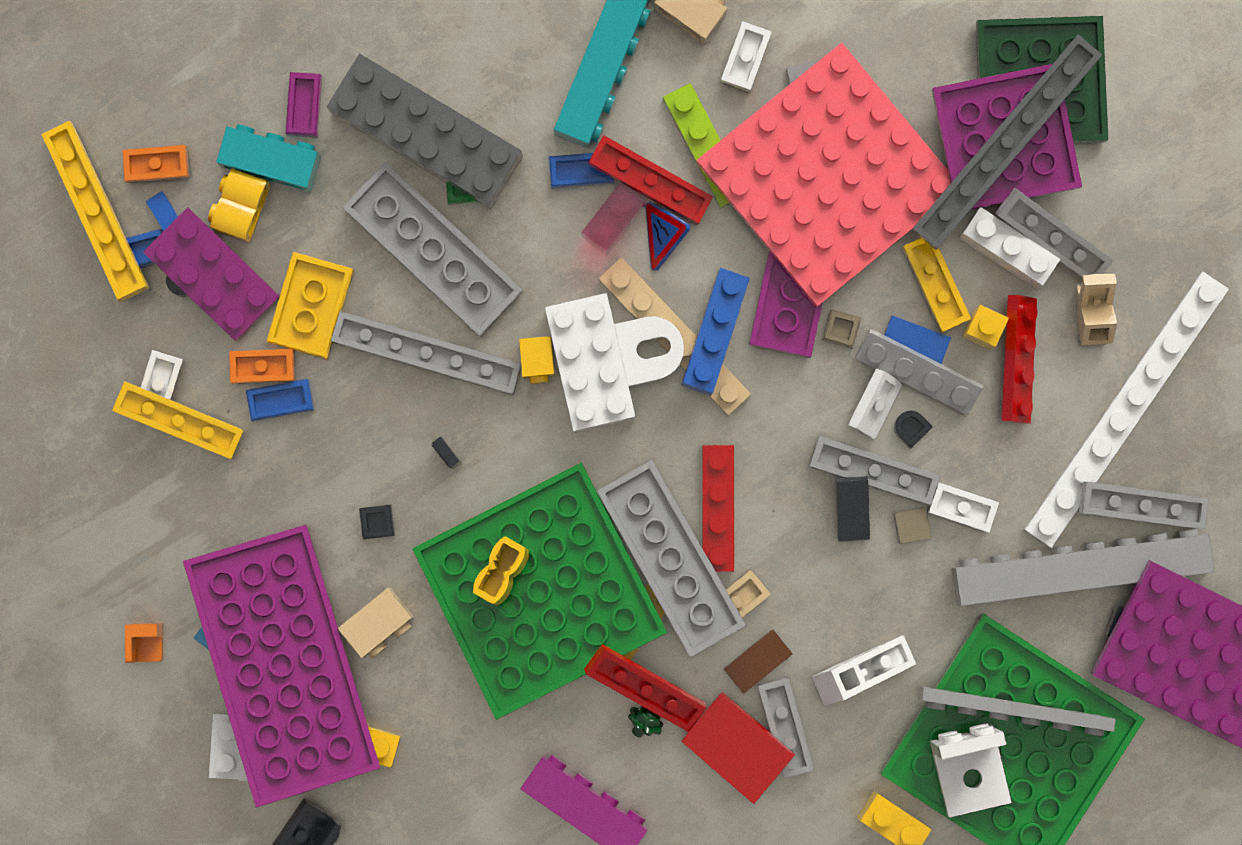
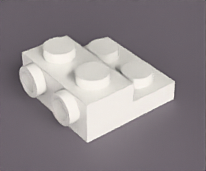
M214 713L209 778L248 781L228 714Z

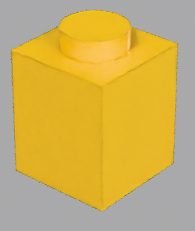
M979 305L974 309L971 320H969L962 337L991 350L996 347L1009 318Z
M551 336L519 339L523 379H530V384L548 383V377L555 376Z

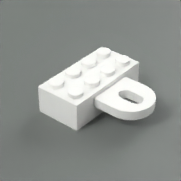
M607 293L545 307L574 433L635 419L629 387L666 378L681 363L684 352L683 339L678 329L671 322L652 316L614 324ZM656 338H665L671 345V349L667 354L649 359L639 357L636 351L637 346L641 342Z

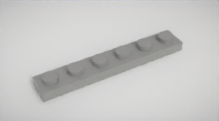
M342 311L339 312L331 339L333 343L512 395L514 394L521 370V363Z
M920 686L918 699L926 701L925 707L945 710V704L958 706V713L976 715L977 710L990 712L989 718L1007 721L1009 715L1021 717V723L1040 726L1041 720L1053 722L1052 728L1072 731L1073 725L1085 727L1084 733L1104 736V730L1114 732L1116 719L1107 716Z

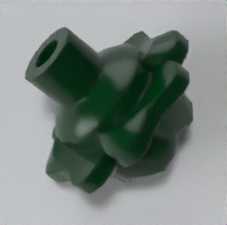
M643 706L639 708L631 707L628 718L634 724L632 733L636 737L641 738L644 734L647 736L661 734V728L664 724L660 721L661 717Z

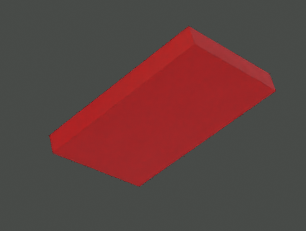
M724 692L716 698L681 741L753 804L757 802L795 756L789 748Z

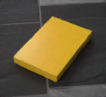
M293 252L266 342L328 360L333 344L331 342L339 312L343 310L354 269Z

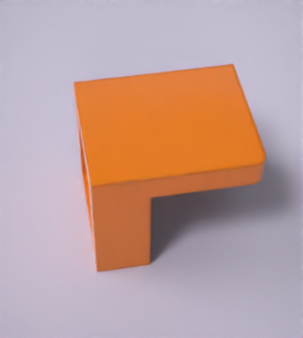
M163 623L125 625V663L159 662L163 660Z

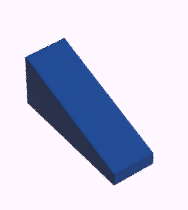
M163 191L146 201L163 231L178 217Z

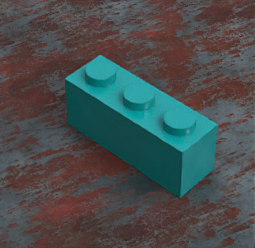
M237 124L236 129L226 126L216 160L220 167L229 170L235 169L264 180L311 193L321 160L320 154L314 151V145L297 141L296 145L285 143L284 137L273 133H267L266 137L254 134L255 129L241 124Z

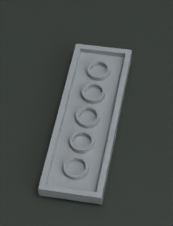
M386 162L342 207L480 337L523 292L512 279Z
M652 460L597 490L690 658L746 627Z

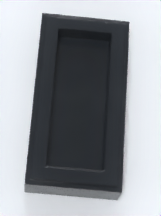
M867 476L835 478L838 541L870 540Z

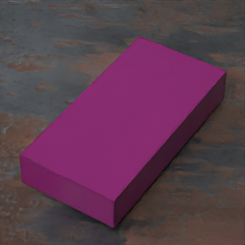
M290 72L285 132L287 136L318 138L322 88L321 74Z

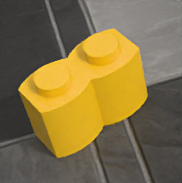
M231 169L229 175L224 174L219 185V192L222 193L218 204L214 203L208 214V221L211 222L210 228L215 232L249 243L271 185L269 182L235 169Z
M507 537L500 539L492 549L489 565L478 574L474 583L473 593L498 606L503 603L511 592L513 578L524 569L528 561L529 550Z

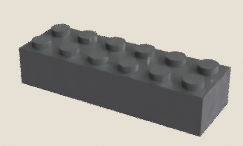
M360 53L327 105V109L335 117L445 183L452 185L490 210L523 158L522 151Z

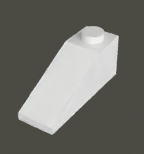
M904 635L838 663L812 676V679L824 706L844 701L916 665V662Z

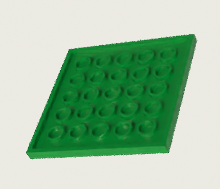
M582 462L412 548L496 720L585 676L584 668L602 644L624 656L668 633ZM503 537H507L529 550V557L524 569L513 578V586L509 596L503 603L497 606L474 594L473 587L478 574L489 565L490 554L496 543Z
M982 614L935 686V689L1107 716L1116 719L1114 732L1104 730V736L1084 733L1085 727L1073 725L1072 731L1052 728L1053 722L1041 720L1040 726L1021 723L1020 716L1009 715L1008 721L989 718V711L977 710L976 715L958 713V706L945 704V710L925 707V702L879 774L987 845H1065L1145 718L987 615ZM988 723L989 726H993L1004 733L1006 745L998 746L1011 803L948 817L930 741L939 740V734L950 731H957V733L961 734L970 733L969 727ZM976 769L966 771L963 776L964 784L967 787L978 785L981 778L980 773Z

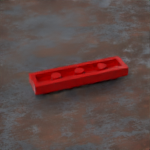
M605 135L602 136L588 162L589 166L695 225L700 223L713 198L712 195Z
M1008 295L1007 317L1009 319L1006 324L1002 421L1031 424V413L1033 411L1032 390L1035 377V331L1038 309L1037 298L1023 295Z
M702 445V549L715 572H734V445Z
M604 644L600 646L584 668L586 675L687 732L690 731L707 708L704 701Z

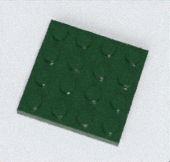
M1103 16L977 20L978 79L1053 64L1077 35H1080L1099 51L1102 56L1065 98L1073 143L1108 141Z

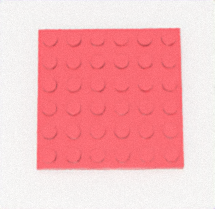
M842 42L696 160L699 167L815 307H818L908 233L951 184L947 168Z

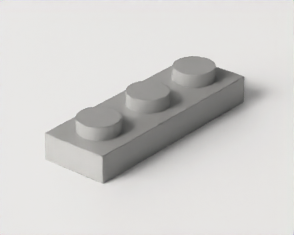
M789 677L757 685L770 733L795 754L793 759L783 769V778L814 771Z

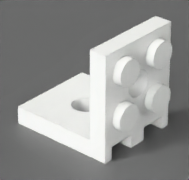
M988 723L969 727L970 733L961 734L957 733V731H950L939 734V740L930 741L948 817L1011 803L998 746L1006 745L1004 733L993 726H989ZM970 769H976L980 773V782L975 787H967L963 781L965 772Z

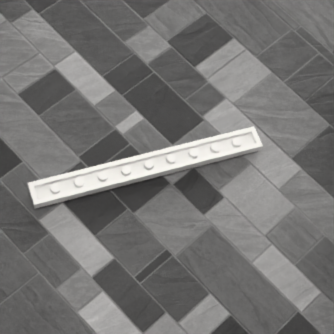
M1205 272L1199 273L1025 526L1024 531L1047 547L1052 548L1080 507L1083 481L1093 483L1098 481L1229 290L1227 287Z

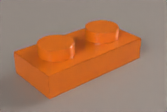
M186 145L122 150L124 181L127 183L189 178L188 150Z
M293 349L229 351L230 383L232 384L295 381Z

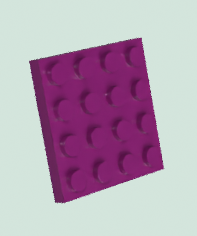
M1052 64L932 88L951 183ZM1065 99L971 210L1002 204L1014 188L1018 189L1028 198L1082 188Z

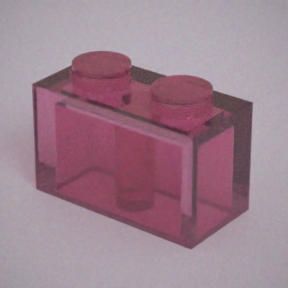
M619 183L581 232L582 238L607 256L645 208V201L622 183Z

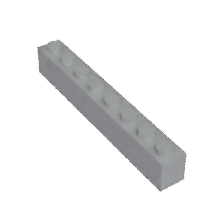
M1198 529L1179 531L1180 538L1168 539L1167 533L1148 535V542L1136 543L1135 537L1116 540L1117 546L1105 547L1104 541L1085 544L1086 550L1073 552V546L1053 548L1054 554L1042 556L1041 550L1022 552V559L1010 560V554L991 556V563L979 564L978 558L960 560V567L952 568L956 602L958 606L1137 583L1149 560L1181 576L1213 573L1214 565L1209 534L1199 535Z

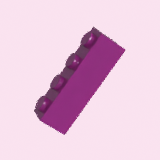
M552 754L549 759L544 755L541 757L520 788V790L600 845H638L648 831V828L644 825L645 818L632 809L628 813L617 806L620 802L606 791H603L601 795L591 788L593 782L580 773H577L575 777L564 770L567 765Z

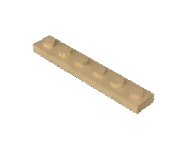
M621 257L599 278V281L635 319L652 316L668 320L678 329L684 344L680 366L686 371L697 336ZM655 339L667 353L670 351L671 345L667 339ZM722 364L714 392L709 397L729 416L751 393Z

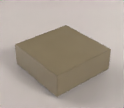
M831 309L822 341L853 349L861 317Z
M926 507L893 513L899 544L932 538Z

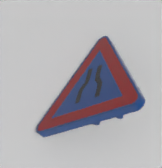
M647 202L645 210L650 265L652 270H659L690 231V225L653 202Z

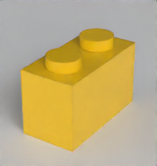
M873 791L857 816L862 823L896 845H922L932 830L876 791Z

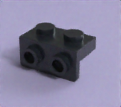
M303 798L272 845H333L339 837L341 825L333 815Z

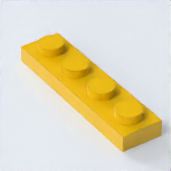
M126 381L123 382L112 408V411L229 459L232 458L243 433V429Z

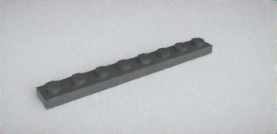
M1077 35L911 230L936 250L1099 60L1102 54L1080 35Z

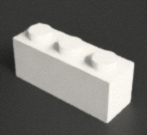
M981 207L974 213L958 238L1036 290L1045 284L1060 261L1058 257Z

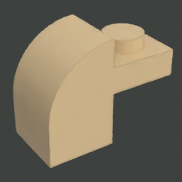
M1115 274L1083 275L1081 286H1077L1076 312L1081 345L1112 344L1114 341L1117 326L1113 307L1117 285Z

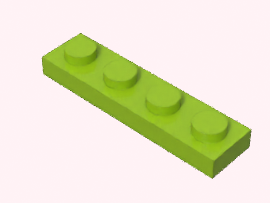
M691 83L663 96V101L696 162L698 158L721 140ZM697 164L719 208L721 209L729 205L728 200Z

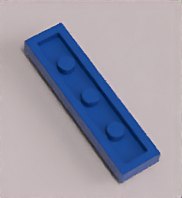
M721 267L718 270L681 386L709 396L713 394L746 292L749 277Z

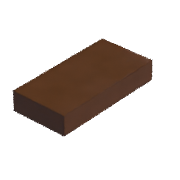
M772 629L728 664L724 670L744 694L793 655V653Z

